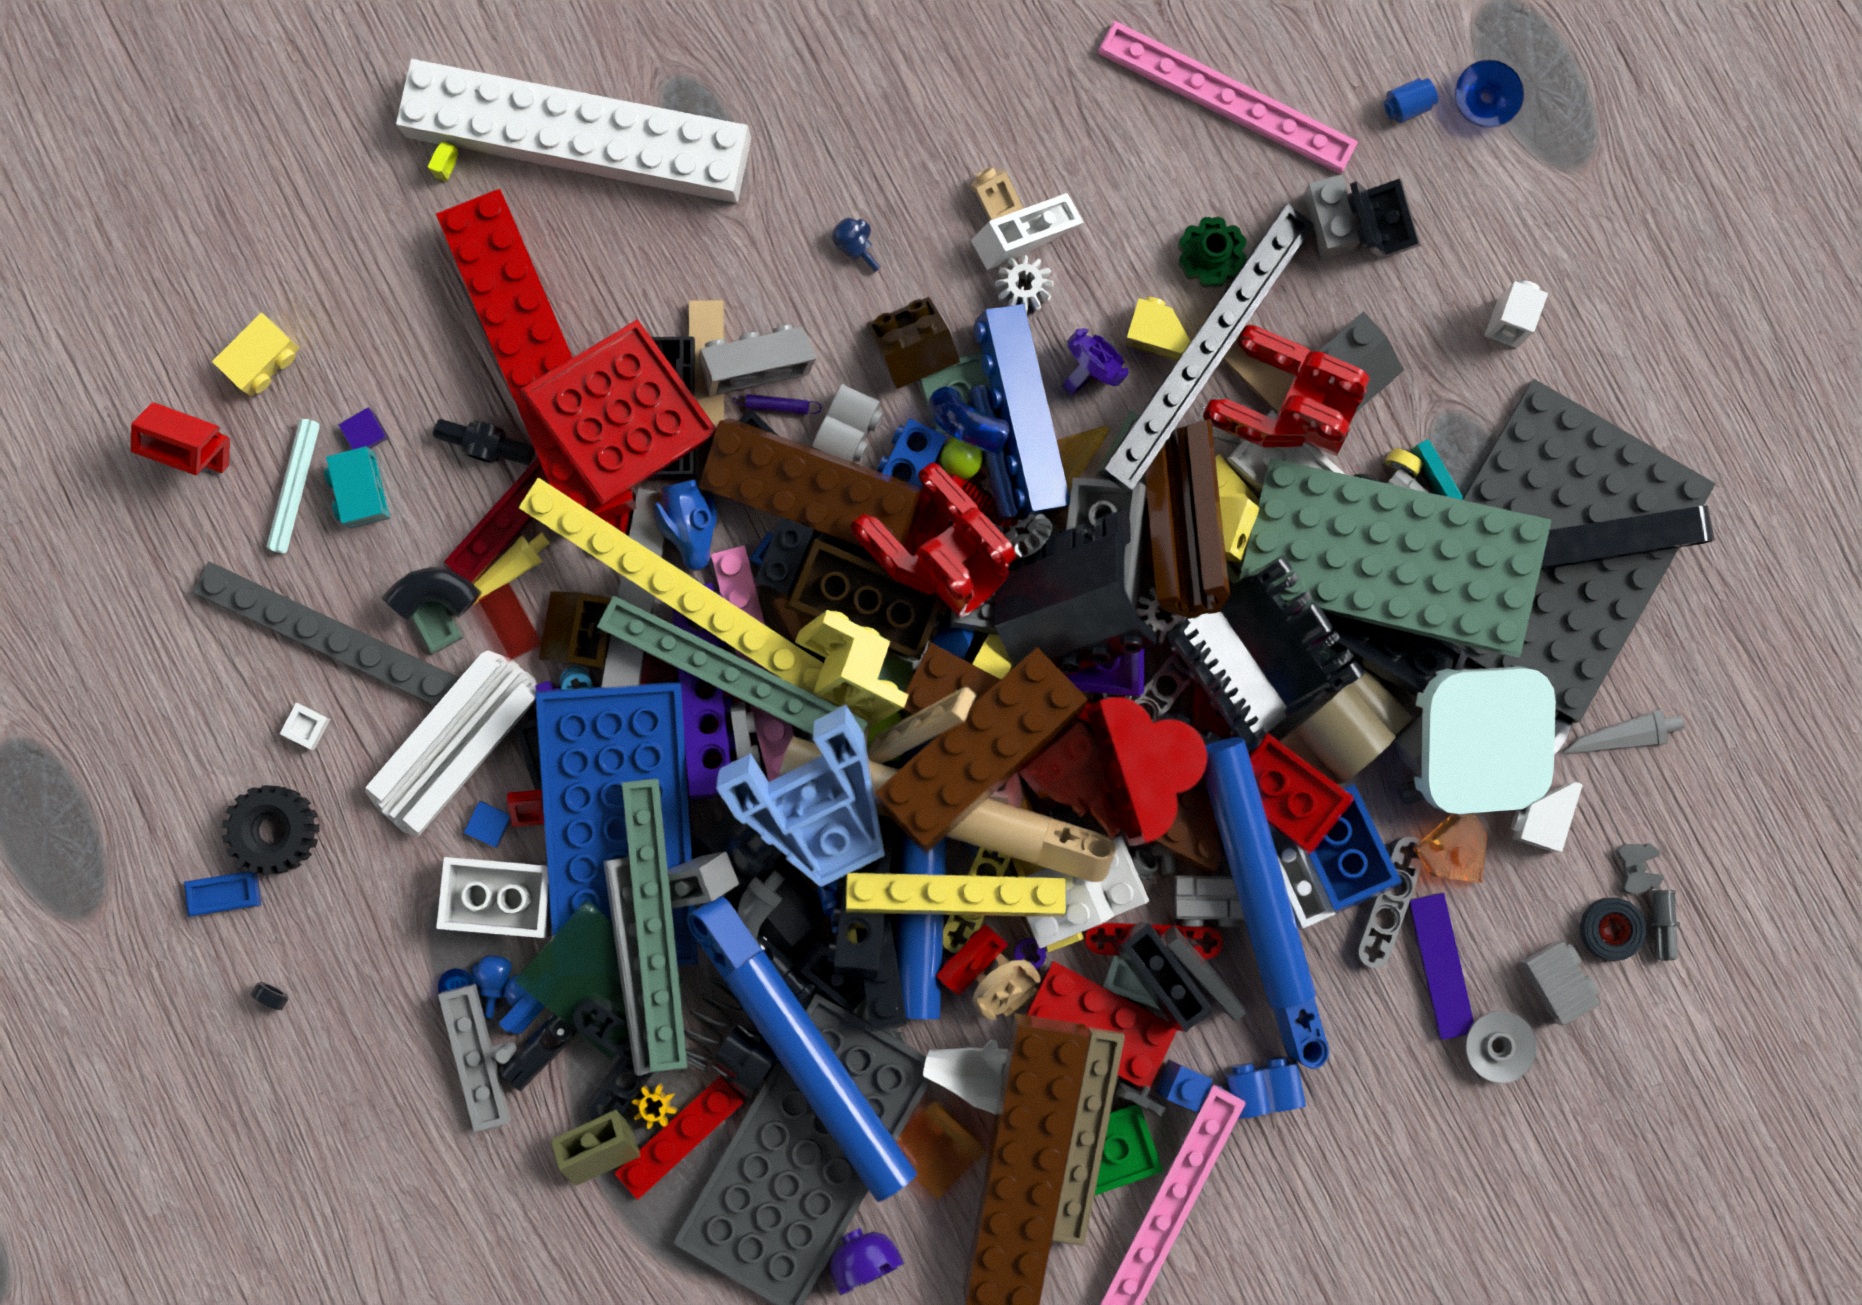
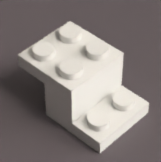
M1122 836L1112 839L1116 846V852L1108 876L1103 881L1090 882L1049 868L1025 876L1065 878V917L1026 916L1039 948L1100 925L1118 914L1149 902V898Z

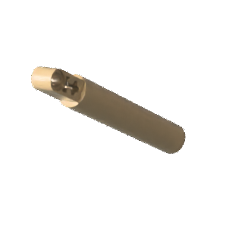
M793 737L784 755L779 777L823 755L817 744ZM869 760L874 795L875 791L899 771L898 769ZM990 798L986 799L947 835V837L1090 882H1100L1107 878L1116 852L1115 843L1106 835ZM876 802L878 815L891 818Z

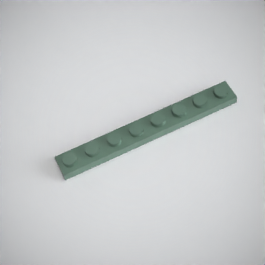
M614 595L597 626L600 630L811 735L814 732L815 720L839 709V707ZM853 715L864 733L868 722Z
M659 778L622 782L651 1072L687 1068Z

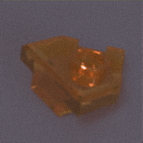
M1453 813L1413 848L1431 876L1482 883L1488 833L1474 813Z

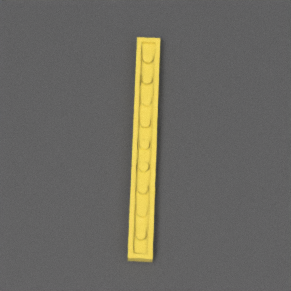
M540 478L536 480L519 506L521 510L781 679L813 694L824 663Z

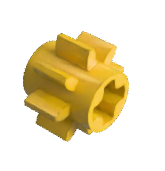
M662 1083L658 1084L653 1092L645 1085L641 1088L645 1097L643 1099L636 1098L632 1101L634 1105L639 1106L640 1111L634 1118L637 1120L643 1117L648 1120L647 1129H650L657 1120L665 1127L668 1124L665 1114H674L678 1110L670 1106V1100L675 1096V1093L666 1095L662 1092ZM650 1097L654 1102L659 1099L662 1102L663 1106L659 1109L660 1114L656 1110L652 1112L648 1110L647 1106L651 1103Z

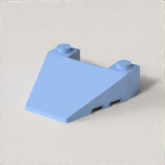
M847 705L814 721L813 739L823 755L768 782L750 753L720 768L716 788L733 815L743 824L747 823L760 833V838L767 844H773L787 855L786 859L820 887L885 856L864 733Z

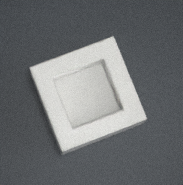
M295 703L280 734L310 750H315L330 719L302 704Z

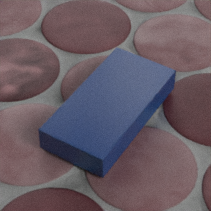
M247 871L184 882L188 917L261 905L258 875L254 872Z

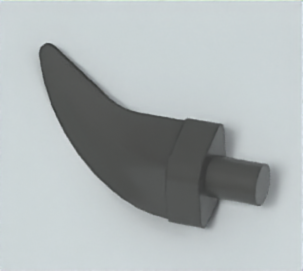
M775 869L765 882L755 876L744 891L739 903L737 914L756 942L761 924L782 901V898L775 891L786 878Z

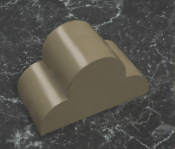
M1363 666L1361 667L1364 672L1362 677L1341 690L1331 693L1278 740L1337 785L1352 778L1392 743L1395 735L1413 718V715L1382 680Z

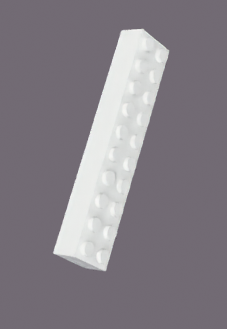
M415 59L410 61L396 126L405 138L435 144L445 141L460 149L738 203L751 143L749 127L745 124Z

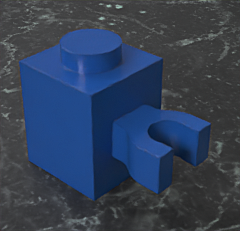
M1168 1059L1155 1092L1169 1101L1199 1113L1213 1085L1211 1084L1213 1079ZM1214 1084V1085H1216L1217 1087H1219V1088H1221V1089H1223V1090H1225V1091L1228 1092V1090H1227L1226 1088L1221 1087V1086H1219V1085H1217V1084Z

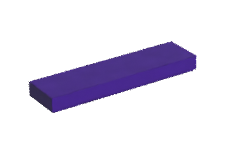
M1437 893L1410 899L1409 910L1439 1039L1444 1040L1467 1035L1474 1023L1445 894Z

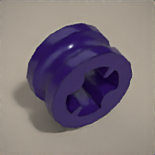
M1025 938L1019 941L1014 950L1015 960H1023L1024 954L1020 951L1024 945H1027L1028 948L1030 943L1038 946L1035 938ZM1038 946L1036 949V953L1040 957L1035 963L1033 960H1030L1035 969L1039 968L1045 961V947L1039 948Z

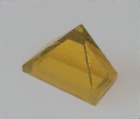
M1106 425L1056 440L1069 492L1072 489L1073 477L1080 478L1108 437L1111 429Z

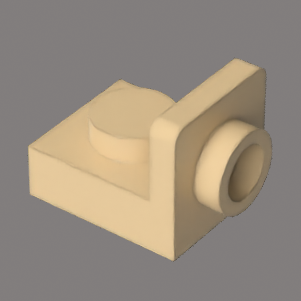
M993 167L986 168L975 175L976 180L969 184L971 191L977 194L989 221L1023 209L1009 176L1004 170L998 168L994 170Z

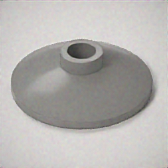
M1492 1011L1482 1015L1472 1024L1466 1036L1465 1051L1469 1064L1478 1075L1492 1082L1508 1083L1519 1079L1531 1068L1536 1056L1537 1044L1533 1030L1523 1018L1511 1012ZM1496 1039H1500L1502 1042V1048L1498 1052H1494L1492 1049V1043Z

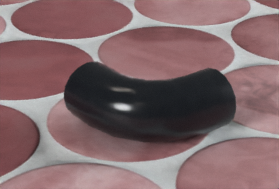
M427 567L409 572L394 583L382 596V599L406 620H409L421 606L429 602L441 603L459 618L478 600L482 592L468 579L453 570Z

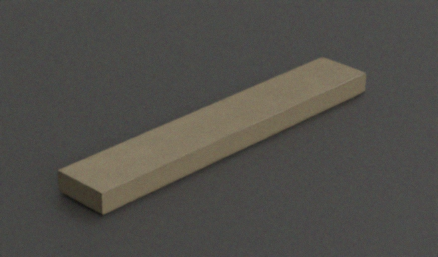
M1090 1027L1087 1028L1090 1034L1089 1047L1052 1237L1053 1242L1081 1246L1085 1245L1125 1035L1122 1032Z

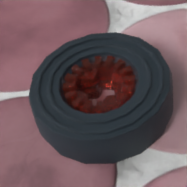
M1617 897L1602 898L1592 903L1583 913L1580 922V934L1586 948L1596 957L1608 961H1620L1635 955L1642 947L1646 936V924L1640 910L1629 901ZM1610 919L1614 924H1620L1621 930L1616 932L1617 938L1615 939L1612 935L1604 933V928L1609 926L1608 921Z

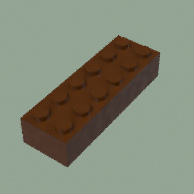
M732 418L719 421L699 487L773 515L785 517L861 547L863 546L854 536L850 523L860 515L866 514L877 518L905 548L924 491L920 486Z
M1037 647L970 707L962 723L940 733L875 791L876 802L926 855L1086 709L1088 699Z

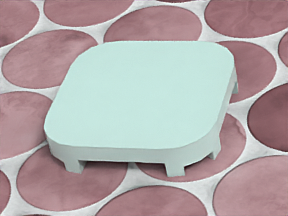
M1514 665L1503 668L1444 669L1437 671V676L1429 682L1424 692H1418L1415 705L1423 708L1421 776H1414L1416 790L1421 791L1426 801L1434 808L1455 814L1524 809L1542 799L1551 786L1554 772L1556 701L1554 688L1548 678L1537 670Z

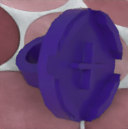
M1086 328L1076 329L1067 341L1069 350L1080 363L1062 384V387L1071 396L1076 394L1093 376L1108 385L1119 386L1129 373L1128 368H1122L1125 362L1121 354L1100 335L1095 334L1093 337L1086 335L1089 331Z

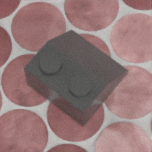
M1364 311L1318 351L1358 367L1368 374L1370 379L1366 388L1367 392L1356 412L1404 371L1388 337Z

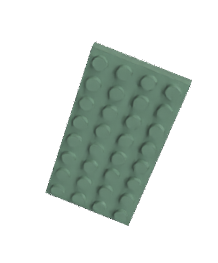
M1270 458L1258 504L1259 513L1252 527L1239 579L1284 555L1293 569L1283 577L1293 572H1296L1299 576V580L1294 586L1279 593L1285 602L1290 601L1302 592L1309 591L1313 598L1304 606L1316 601L1324 613L1513 657H1520L1552 520Z

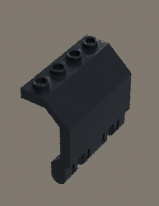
M1124 510L1116 511L1096 520L1095 540H1093L1090 527L1082 524L1077 526V528L1074 527L1048 537L1046 543L1035 552V562H1033V555L1014 559L1008 564L1009 575L995 592V627L1013 668L1037 647L1064 675H1071L1097 664H1105L1112 659L1127 654H1135L1142 649L1156 645V632L1137 617L1125 590L1124 546L1131 542V527L1129 517Z
M1284 555L1279 556L1265 566L1254 570L1229 586L1230 596L1220 612L1207 613L1191 619L1184 617L1175 624L1167 635L1174 654L1180 658L1182 657L1190 668L1189 673L1194 683L1199 687L1202 686L1210 697L1209 702L1214 712L1219 716L1222 715L1228 723L1232 738H1244L1248 752L1259 747L1266 733L1287 716L1328 693L1341 690L1364 675L1356 660L1348 662L1353 657L1349 650L1341 651L1327 661L1320 654L1322 650L1334 645L1340 636L1336 631L1328 633L1333 626L1316 601L1304 606L1313 598L1309 591L1298 594L1288 602L1283 600L1279 593L1291 588L1299 580L1296 572L1283 577L1293 569Z

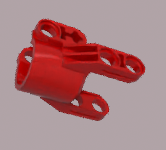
M1246 325L1237 338V344L1244 350L1246 355L1295 376L1276 419H1272L1231 400L1212 399L1205 407L1203 418L1205 420L1211 419L1214 427L1263 448L1302 447L1306 443L1337 456L1351 429L1349 425L1367 392L1366 388L1370 379L1368 374L1362 369L1318 351L1311 352L1307 347L1254 325Z
M930 462L919 471L918 476L923 485L924 493L954 523L937 538H931L917 549V554L913 557L877 518L862 514L850 523V527L856 539L895 581L931 596L937 593L954 613L961 618L979 608L1005 582L1009 575L1008 564L1016 558V553L1009 540L978 509V506L938 464Z

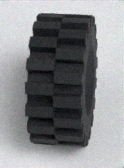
M262 785L260 788L253 787L247 790L248 793L246 795L240 794L234 799L237 804L229 806L225 812L230 814L229 820H223L222 828H227V835H222L223 843H229L230 848L226 851L230 857L238 859L235 863L240 867L249 868L248 871L254 873L281 874L288 872L289 869L298 868L302 865L300 863L302 860L309 859L312 855L309 852L310 848L316 847L318 839H314L315 832H320V824L314 823V818L318 816L316 810L309 808L311 802L307 798L299 796V792L287 789V787ZM269 816L280 818L285 825L283 838L274 844L266 843L259 834L261 822Z

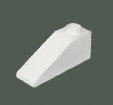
M1068 193L989 221L971 242L986 269L989 270L1008 263L1010 258L1017 259L1081 226L1084 222Z

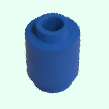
M1417 78L1388 91L1387 99L1384 100V109L1387 116L1391 120L1395 119L1398 123H1403L1430 111L1432 106L1438 103L1436 88L1429 78L1424 80Z

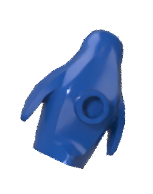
M696 480L660 488L659 493L662 496L663 508L658 502L653 507L657 528L666 539L675 545L681 554V561L686 568L692 571L702 570L709 564L713 531L716 526L717 511L713 495L706 493L704 499Z

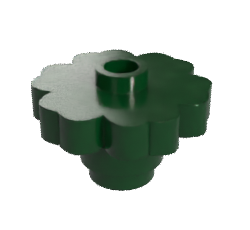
M1203 217L1198 227L1188 226L1184 235L1180 238L1178 249L1182 254L1178 260V265L1183 270L1187 279L1198 278L1200 285L1204 288H1220L1224 285L1227 278L1233 279L1247 260V256L1242 252L1247 240L1241 234L1238 226L1230 225L1226 227V222L1222 217ZM1209 249L1216 251V253H1212Z

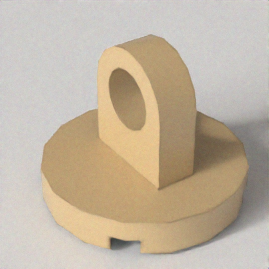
M1000 953L994 959L997 960L998 967L987 976H985L984 970L976 978L979 986L974 993L973 1003L983 1018L996 1020L997 1017L995 1015L1002 1013L1005 1017L1010 1016L1025 1007L1034 997L1037 991L1035 984L1037 982L1040 983L1041 977L1031 962L1026 960L1009 962Z

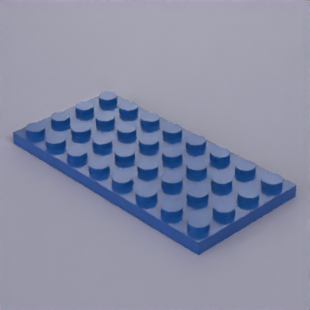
M680 682L536 691L555 977L619 971L603 861L629 856L622 782L659 778L667 867L670 869L692 860ZM695 905L672 908L677 966L698 965L697 939L687 924V916L695 911Z

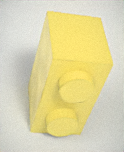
M261 312L212 362L238 388L252 397L255 393H261L270 385L271 377L279 369L288 367L294 361L295 353L300 348Z

